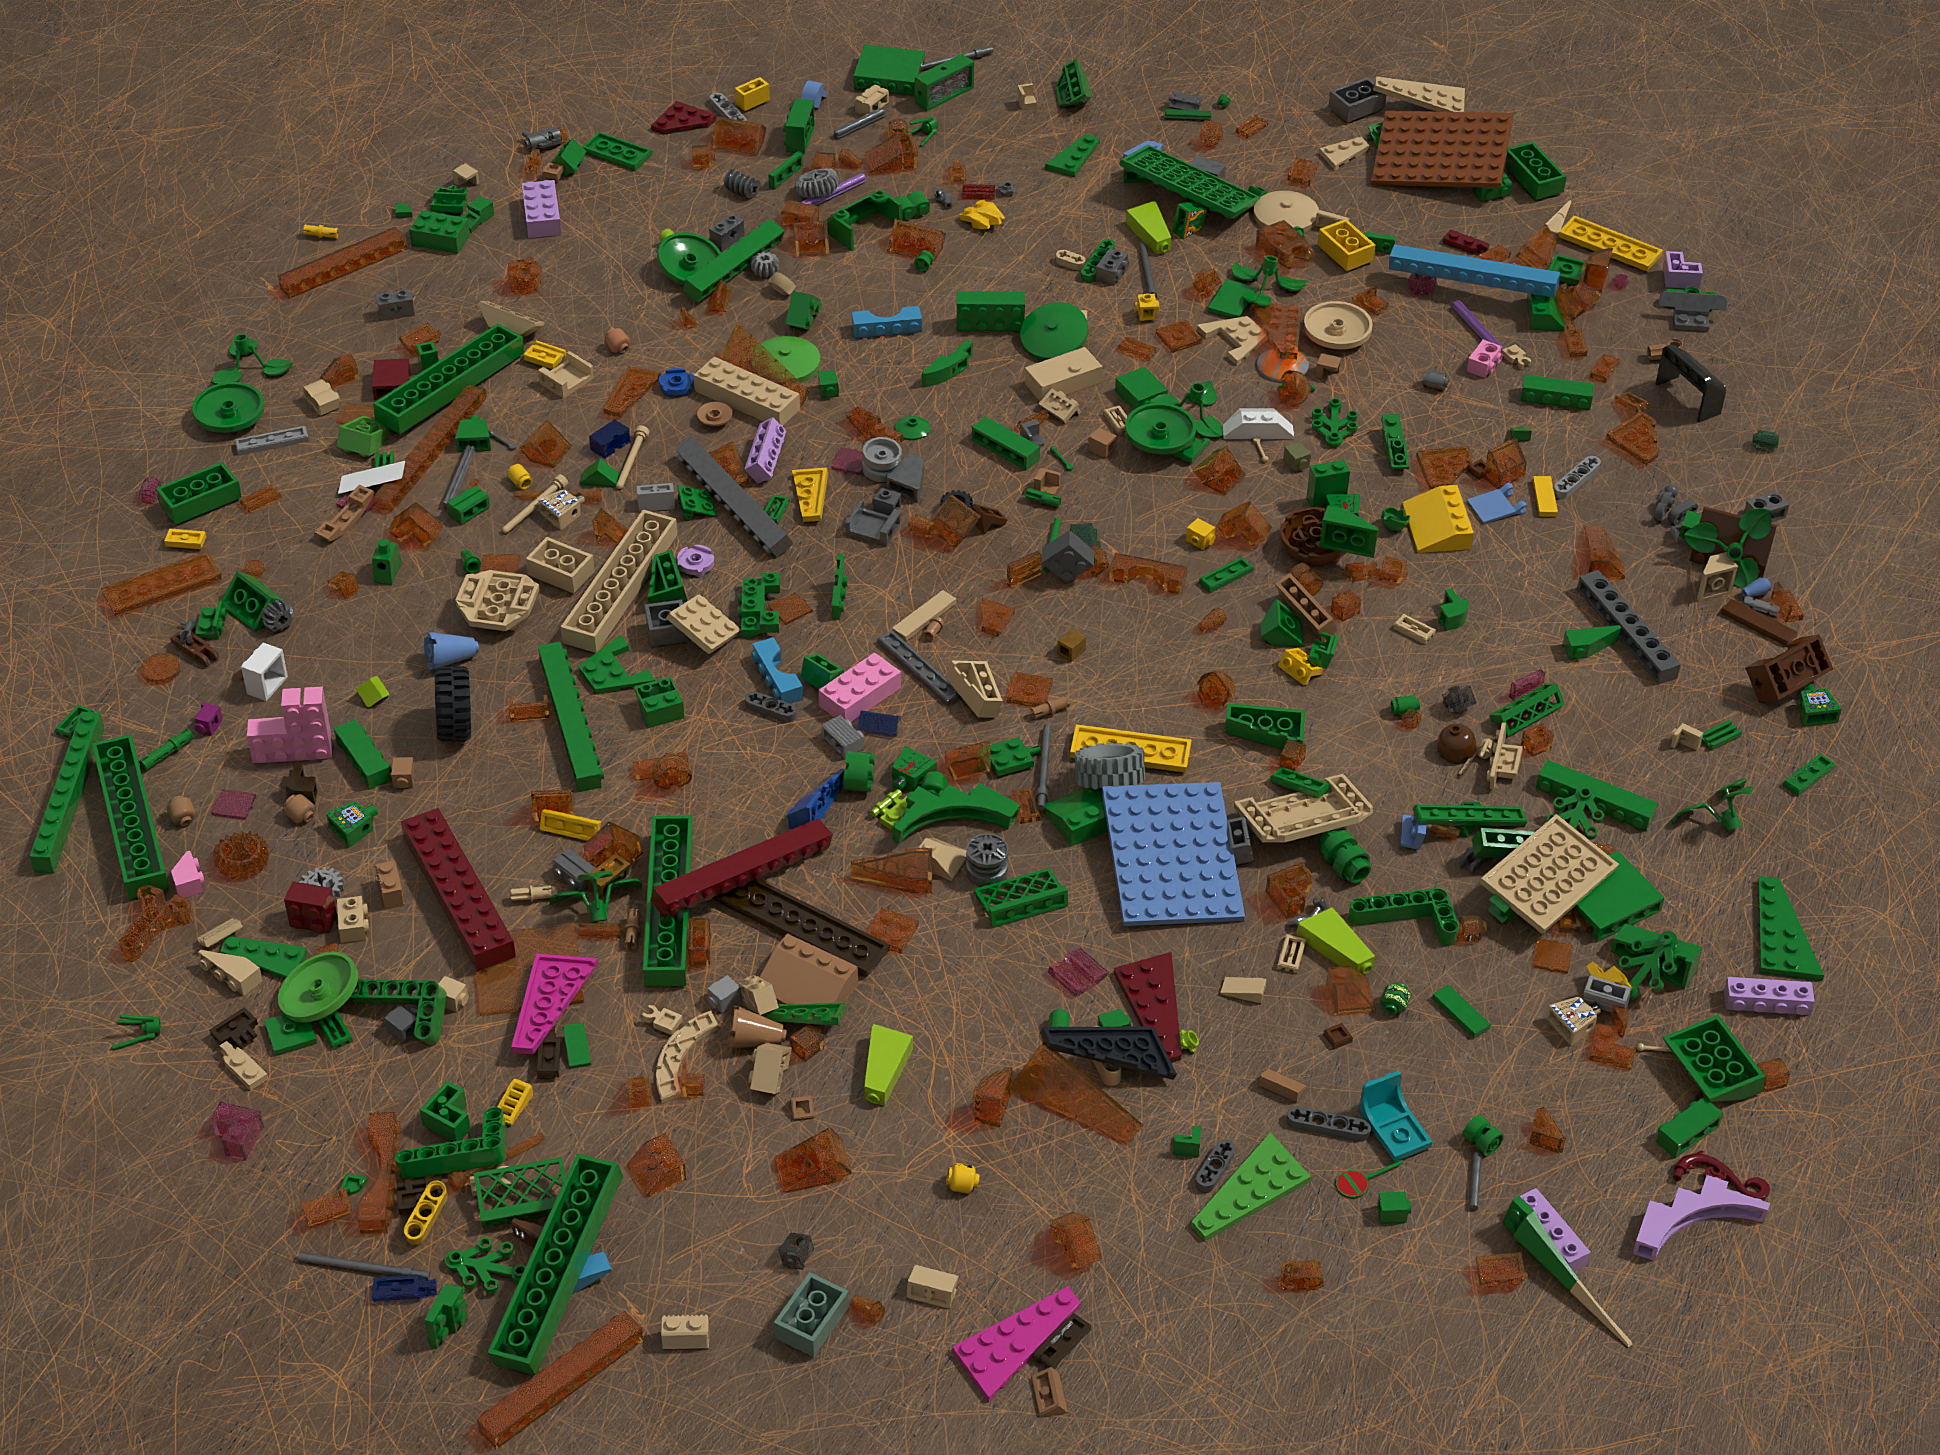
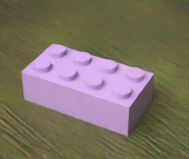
M544 180L522 183L528 238L561 235L555 181Z

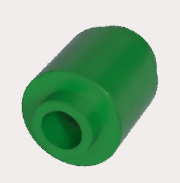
M1415 695L1395 697V699L1390 701L1393 715L1417 714V710H1420V702Z
M1063 1009L1052 1011L1049 1014V1027H1070V1014Z

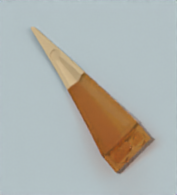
M1571 200L1540 228L1516 254L1529 267L1544 270L1549 268L1558 240V234L1571 205Z

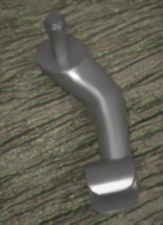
M189 620L188 622L181 621L180 625L185 626V629L180 631L181 642L187 639V643H191V631L195 629L196 622L194 620Z
M1321 897L1320 901L1316 898L1313 899L1312 902L1315 908L1311 914L1296 916L1295 921H1289L1287 925L1289 927L1297 925L1298 927V922L1327 909L1328 903L1324 897Z

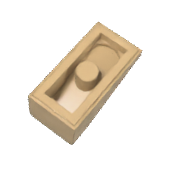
M1225 977L1220 995L1262 1003L1267 979Z

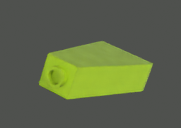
M1155 201L1126 211V224L1156 255L1171 250V235Z
M1333 907L1298 922L1297 937L1305 938L1306 944L1354 977L1368 974L1373 970L1375 955Z
M873 1024L865 1079V1100L873 1104L886 1105L913 1051L912 1035Z

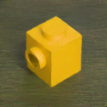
M1197 518L1187 527V542L1202 550L1214 543L1216 538L1214 526Z

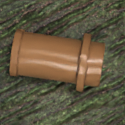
M937 616L931 618L930 625L923 633L924 637L928 640H933L938 631L943 629L944 621Z

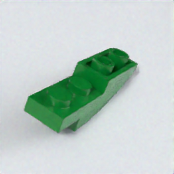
M967 339L948 357L941 355L937 360H934L922 372V386L929 387L940 384L969 367V358L973 356V342Z
M1382 414V438L1388 464L1391 469H1409L1406 441L1403 438L1400 414Z

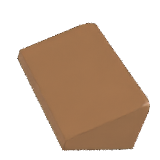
M1270 1069L1264 1071L1259 1077V1086L1295 1102H1298L1306 1089V1085Z
M1049 1367L1032 1375L1039 1415L1044 1417L1067 1413L1059 1373L1052 1367Z

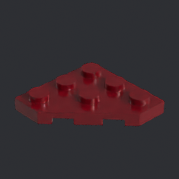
M676 101L651 124V130L666 135L671 134V131L674 130L685 132L693 130V127L702 126V129L709 128L717 120V114Z

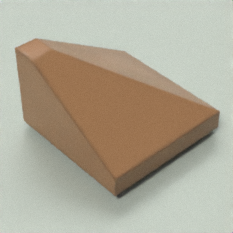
M812 1095L790 1098L793 1120L815 1117Z

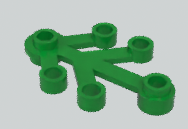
M1332 398L1328 402L1331 420L1323 415L1322 409L1314 408L1312 410V417L1315 419L1312 421V429L1324 435L1327 445L1332 448L1339 447L1343 442V438L1357 432L1358 424L1355 422L1357 421L1358 413L1354 410L1348 411L1347 417L1338 421V413L1342 409V403L1338 398ZM1322 424L1329 427L1331 429V432L1322 427ZM1347 425V428H1346V429H1344V430L1338 432V429H1340V428H1342L1343 426Z
M1580 786L1577 788L1575 795L1567 798H1555L1553 807L1557 811H1562L1566 806L1577 803L1576 808L1561 813L1558 816L1564 821L1571 819L1569 825L1574 829L1577 828L1580 822L1587 839L1593 840L1597 837V828L1591 826L1583 811L1586 805L1592 814L1593 822L1601 823L1604 820V812L1599 810L1593 801L1595 799V791L1592 787ZM1561 802L1563 805L1558 806L1556 803ZM1549 814L1547 816V822L1556 814ZM1593 831L1595 834L1590 835L1588 832Z
M1665 931L1659 935L1658 939L1646 942L1639 939L1633 941L1632 949L1636 953L1641 954L1645 950L1656 948L1652 954L1635 958L1622 956L1619 959V965L1624 970L1643 965L1629 982L1632 987L1629 1001L1637 999L1639 996L1638 986L1650 971H1652V978L1649 981L1650 987L1654 991L1662 990L1664 983L1661 980L1660 958L1663 954H1665V962L1662 965V969L1669 975L1676 972L1677 966L1674 964L1673 950L1678 946V937L1674 932ZM1641 944V947L1636 949L1637 945ZM1629 960L1627 965H1623L1625 961ZM1669 965H1672V968L1670 970H1667V967ZM1659 981L1658 986L1654 987L1655 982Z
M488 1237L481 1238L478 1241V1245L468 1250H452L445 1256L446 1266L451 1271L459 1273L464 1288L470 1290L477 1285L476 1276L469 1274L466 1268L469 1267L476 1270L484 1284L485 1292L488 1294H494L498 1291L497 1280L491 1278L488 1272L510 1276L514 1284L518 1285L522 1274L518 1273L524 1272L526 1268L522 1264L510 1267L493 1263L513 1255V1245L510 1242H503L499 1250L480 1259H473L472 1257L482 1252L488 1253L492 1250V1241Z

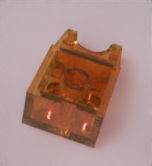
M1285 220L1257 230L1256 247L1266 256L1276 257L1278 263L1285 268H1295V259H1302L1306 262L1314 260V251L1311 245Z

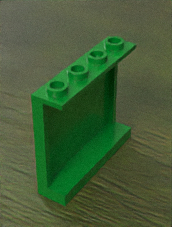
M864 44L853 75L854 89L866 90L875 84L887 89L889 93L915 96V76L919 75L922 64L925 63V51Z
M1619 851L1607 854L1619 863L1618 868L1574 906L1577 912L1594 928L1592 938L1596 942L1619 932L1625 923L1634 925L1662 910L1665 897Z

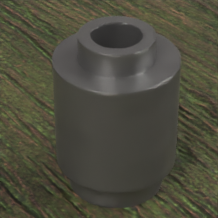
M1431 370L1429 372L1425 371L1423 385H1426L1427 388L1444 390V387H1448L1449 377H1446V373Z

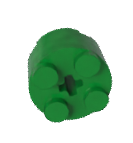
M847 751L843 780L844 790L872 792V783L874 782L875 775L873 770L875 754Z

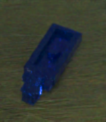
M419 1275L373 1278V1302L419 1299L425 1296L437 1295L436 1279L425 1280V1278L419 1277Z

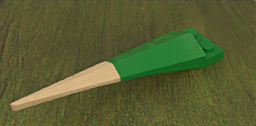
M1519 1195L1511 1201L1502 1221L1507 1230L1514 1233L1515 1241L1627 1347H1630L1632 1345L1631 1340L1606 1314L1578 1279L1555 1246L1536 1212Z

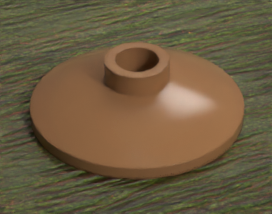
M709 402L698 409L697 417L705 425L720 426L731 420L732 409L725 403Z

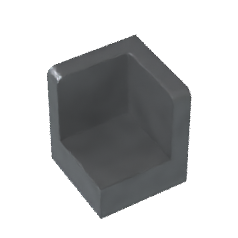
M1038 420L1021 423L1020 436L1040 447L1044 446V441L1039 435L1040 423Z

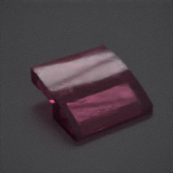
M1082 948L1067 953L1063 961L1049 966L1048 973L1075 997L1097 985L1109 973Z

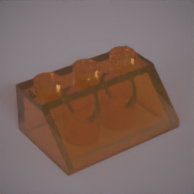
M716 116L710 148L757 156L764 143L766 127L760 123Z
M895 219L886 251L916 259L921 251L926 250L934 256L935 261L942 251L946 233L942 230Z

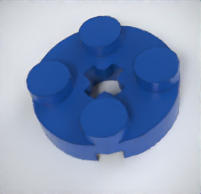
M682 368L668 369L666 374L660 375L659 387L667 397L672 395H689L694 387V377L691 372L690 374L686 373L685 369Z

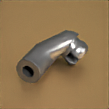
M940 189L934 192L935 199L944 203L946 209H951L953 205L950 195L942 192Z

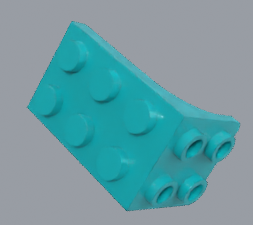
M1399 1071L1388 1073L1379 1079L1366 1082L1362 1087L1358 1111L1363 1119L1370 1123L1371 1130L1394 1162L1431 1148L1433 1143L1405 1103L1401 1091L1402 1074Z

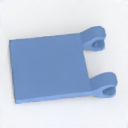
M1511 483L1505 484L1500 489L1467 499V503L1483 525L1514 514L1523 515L1526 513L1524 507H1527L1524 501H1520L1512 506L1506 497L1513 495L1511 490L1513 485Z

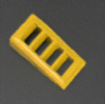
M515 1078L508 1086L497 1106L502 1111L511 1114L510 1116L503 1114L505 1123L509 1126L513 1125L533 1097L532 1086Z

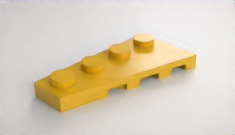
M827 467L792 470L803 522L821 521L828 479Z

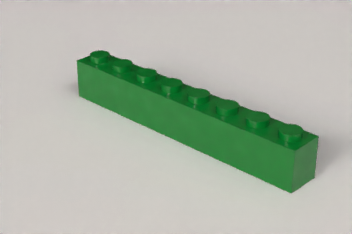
M771 219L765 223L762 222L757 229L751 230L746 237L740 238L735 245L729 246L724 253L721 252L713 261L710 260L706 266L699 268L695 274L689 275L684 281L683 292L699 303L751 265L752 257L756 256L757 253H767L781 243L785 230Z

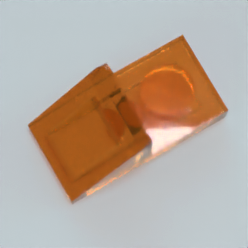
M1377 285L1365 289L1352 297V301L1375 315H1379L1388 309L1389 306L1388 302L1376 296Z
M602 508L599 509L592 520L597 540L605 534L618 545L628 532L627 528Z
M649 1076L627 1078L630 1107L651 1106Z
M1538 1108L1534 1119L1536 1129L1531 1133L1530 1144L1556 1153H1562L1566 1138L1546 1108Z

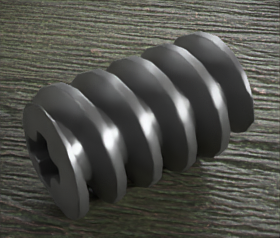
M729 169L724 177L725 188L749 199L755 197L760 190L761 183L759 180L750 178L748 175L745 176V174L734 169Z

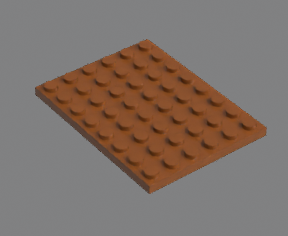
M1385 111L1371 179L1372 185L1501 188L1513 123V113Z

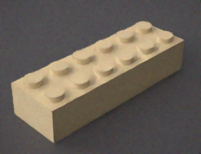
M713 357L694 374L695 392L725 403L729 407L763 422L774 417L783 426L800 410L799 393L719 358Z

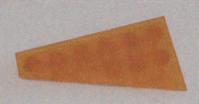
M1251 303L1252 312L1254 311L1256 319L1260 320V325L1266 336H1269V341L1274 344V349L1279 358L1297 359L1302 307L1296 305L1281 306L1276 303L1263 307Z
M739 322L736 323L719 359L799 393L800 406L802 407L810 391Z

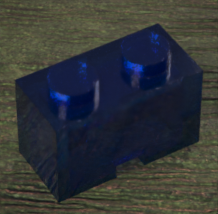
M612 420L589 436L590 450L604 459L615 453L616 448L621 449L631 442L630 429L617 420Z

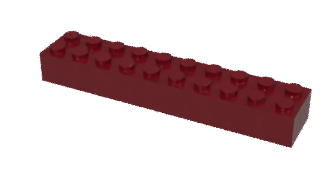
M439 808L402 820L403 838L476 971L478 972L515 958L514 940Z

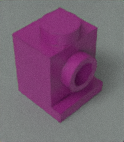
M205 702L201 703V710L195 716L196 725L194 728L198 733L210 736L214 734L223 721L220 706Z

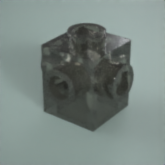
M1455 685L1448 688V692L1442 694L1443 704L1448 712L1460 714L1466 712L1467 707L1476 704L1470 685L1461 687Z

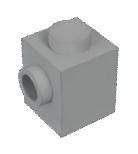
M728 975L718 982H714L708 988V1003L712 1008H716L721 1013L742 1001L741 987Z

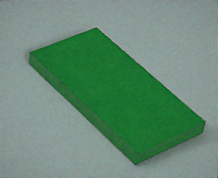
M598 132L582 146L587 151L585 153L587 155L636 171L653 155V150L602 132Z

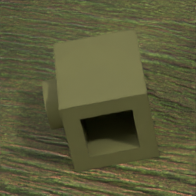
M1300 441L1284 446L1283 461L1293 472L1309 468L1311 453Z

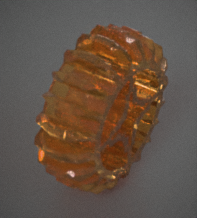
M241 831L239 834L233 832L232 836L226 835L225 839H220L219 844L215 845V850L213 851L214 863L219 872L223 873L225 877L230 876L232 879L239 877L241 880L243 876L249 878L251 874L257 875L258 870L263 871V867L267 865L269 859V848L265 840L258 833L252 834L251 831L247 833Z

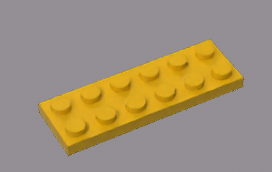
M1573 216L1558 234V237L1647 272L1663 253V250L1577 216Z
M1076 724L1070 757L1075 758L1076 750H1080L1082 747L1087 748L1089 745H1105L1106 743H1122L1125 745L1128 743L1138 745L1144 749L1145 767L1186 773L1192 740Z

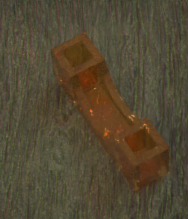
M1115 552L1110 565L1109 581L1128 584L1136 578H1151L1162 586L1164 592L1181 595L1186 582L1187 567Z

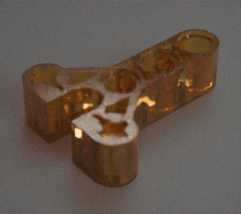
M151 885L140 887L137 891V896L142 913L119 940L123 959L128 962L138 960L161 931L177 925L190 924L194 919V915L188 899L175 894L166 904L162 889Z

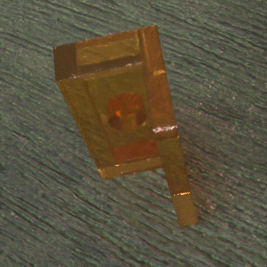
M1775 582L1771 599L1775 605L1780 606L1779 613L1785 623L1803 620L1804 613L1791 591L1784 590L1780 582Z

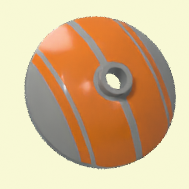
M1289 347L1268 349L1257 360V369L1260 374L1271 381L1290 383L1302 379L1307 374L1309 368L1307 358L1299 351Z

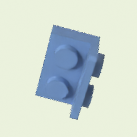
M1414 812L1412 816L1403 815L1400 845L1420 850L1426 835V824H1418Z

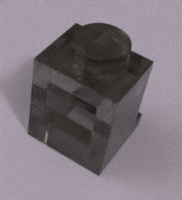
M790 1233L778 1249L783 1267L803 1270L805 1268L804 1263L813 1252L814 1247L810 1235Z

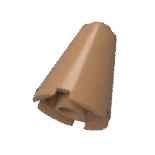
M739 1006L733 1007L731 1016H734V1018H732L729 1025L727 1048L758 1047L765 1043L780 1045L781 1042H785L786 1030L783 1029L782 1024Z

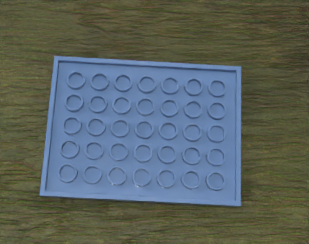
M1220 782L1102 787L1123 926L1244 921V907L1234 854H1231L1228 822Z

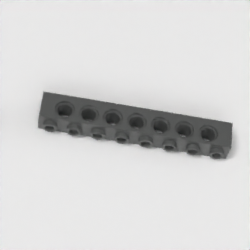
M1599 570L1579 576L1577 586L1579 593L1608 626L1620 625L1619 639L1657 684L1677 679L1681 667L1678 659L1670 653L1669 649L1663 645L1658 636L1650 630L1648 625L1643 622L1637 612L1630 607L1628 602L1623 599L1607 578Z

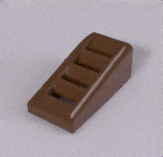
M514 1218L511 1221L513 1236L535 1248L544 1226Z

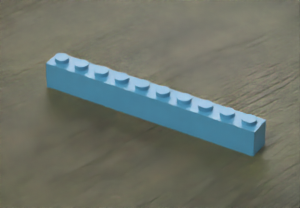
M1394 244L1389 256V270L1555 298L1559 287L1560 272L1396 244Z

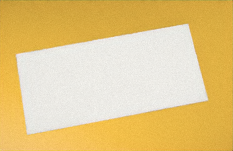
M405 461L344 475L341 477L338 494L352 491L358 485L369 487L402 479Z

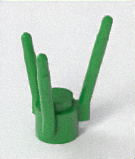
M932 116L909 123L910 125L923 124L906 133V136L920 130L929 133L920 144L921 147L933 134L937 133L938 122Z
M121 1014L119 1017L126 1020H118V1024H142V1032H147V1034L114 1045L111 1049L115 1050L146 1039L155 1038V1034L161 1033L160 1017Z

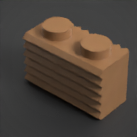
M395 861L376 864L375 869L384 909L404 906L403 890Z

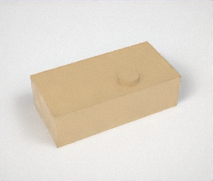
M1086 347L1025 367L1024 384L1039 401L1045 397L1051 388L1057 392L1060 390L1067 395L1102 383V365Z

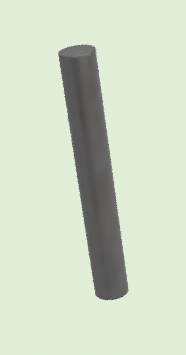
M1479 1152L1473 1154L1469 1208L1473 1211L1478 1210L1482 1161V1154Z

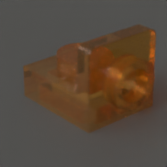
M341 571L327 580L330 587L340 589L344 598H348L360 590L353 573Z

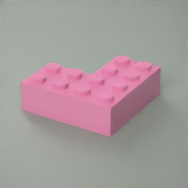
M323 686L304 688L303 705H300L301 688L282 689L281 707L283 717L248 719L247 740L253 764L332 759L333 740Z

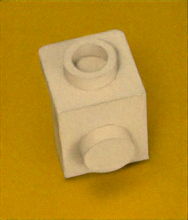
M1682 723L1678 729L1675 728L1670 736V739H1672L1671 747L1675 748L1678 743H1681L1697 751L1701 745L1703 732Z

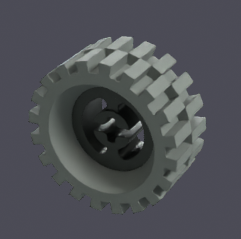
M1106 743L1105 745L1096 744V746L1089 745L1087 748L1082 747L1075 752L1076 783L1079 786H1084L1085 788L1092 787L1093 789L1102 788L1103 786L1119 787L1137 785V783L1141 784L1145 781L1144 749L1138 745L1128 743L1125 745L1122 743Z

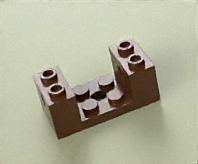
M1820 635L1800 637L1787 644L1788 650L1778 656L1758 660L1745 667L1759 702L1780 700L1833 670Z

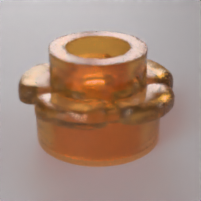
M1414 709L1408 710L1402 715L1404 726L1407 728L1417 727L1420 723L1421 715Z

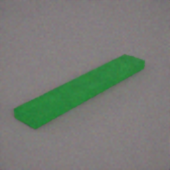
M1415 804L1412 808L1418 824L1525 826L1527 824L1522 807Z

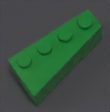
M1227 704L1225 733L1302 755L1305 710Z

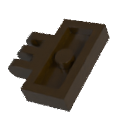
M244 1007L211 1028L209 1032L220 1045L227 1041L228 1043L233 1042L237 1047L241 1048L243 1047L241 1040L245 1044L250 1042L247 1035L252 1039L257 1037L256 1032L252 1028L258 1025V1022Z

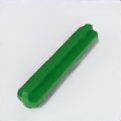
M1166 109L1165 118L1211 120V111Z

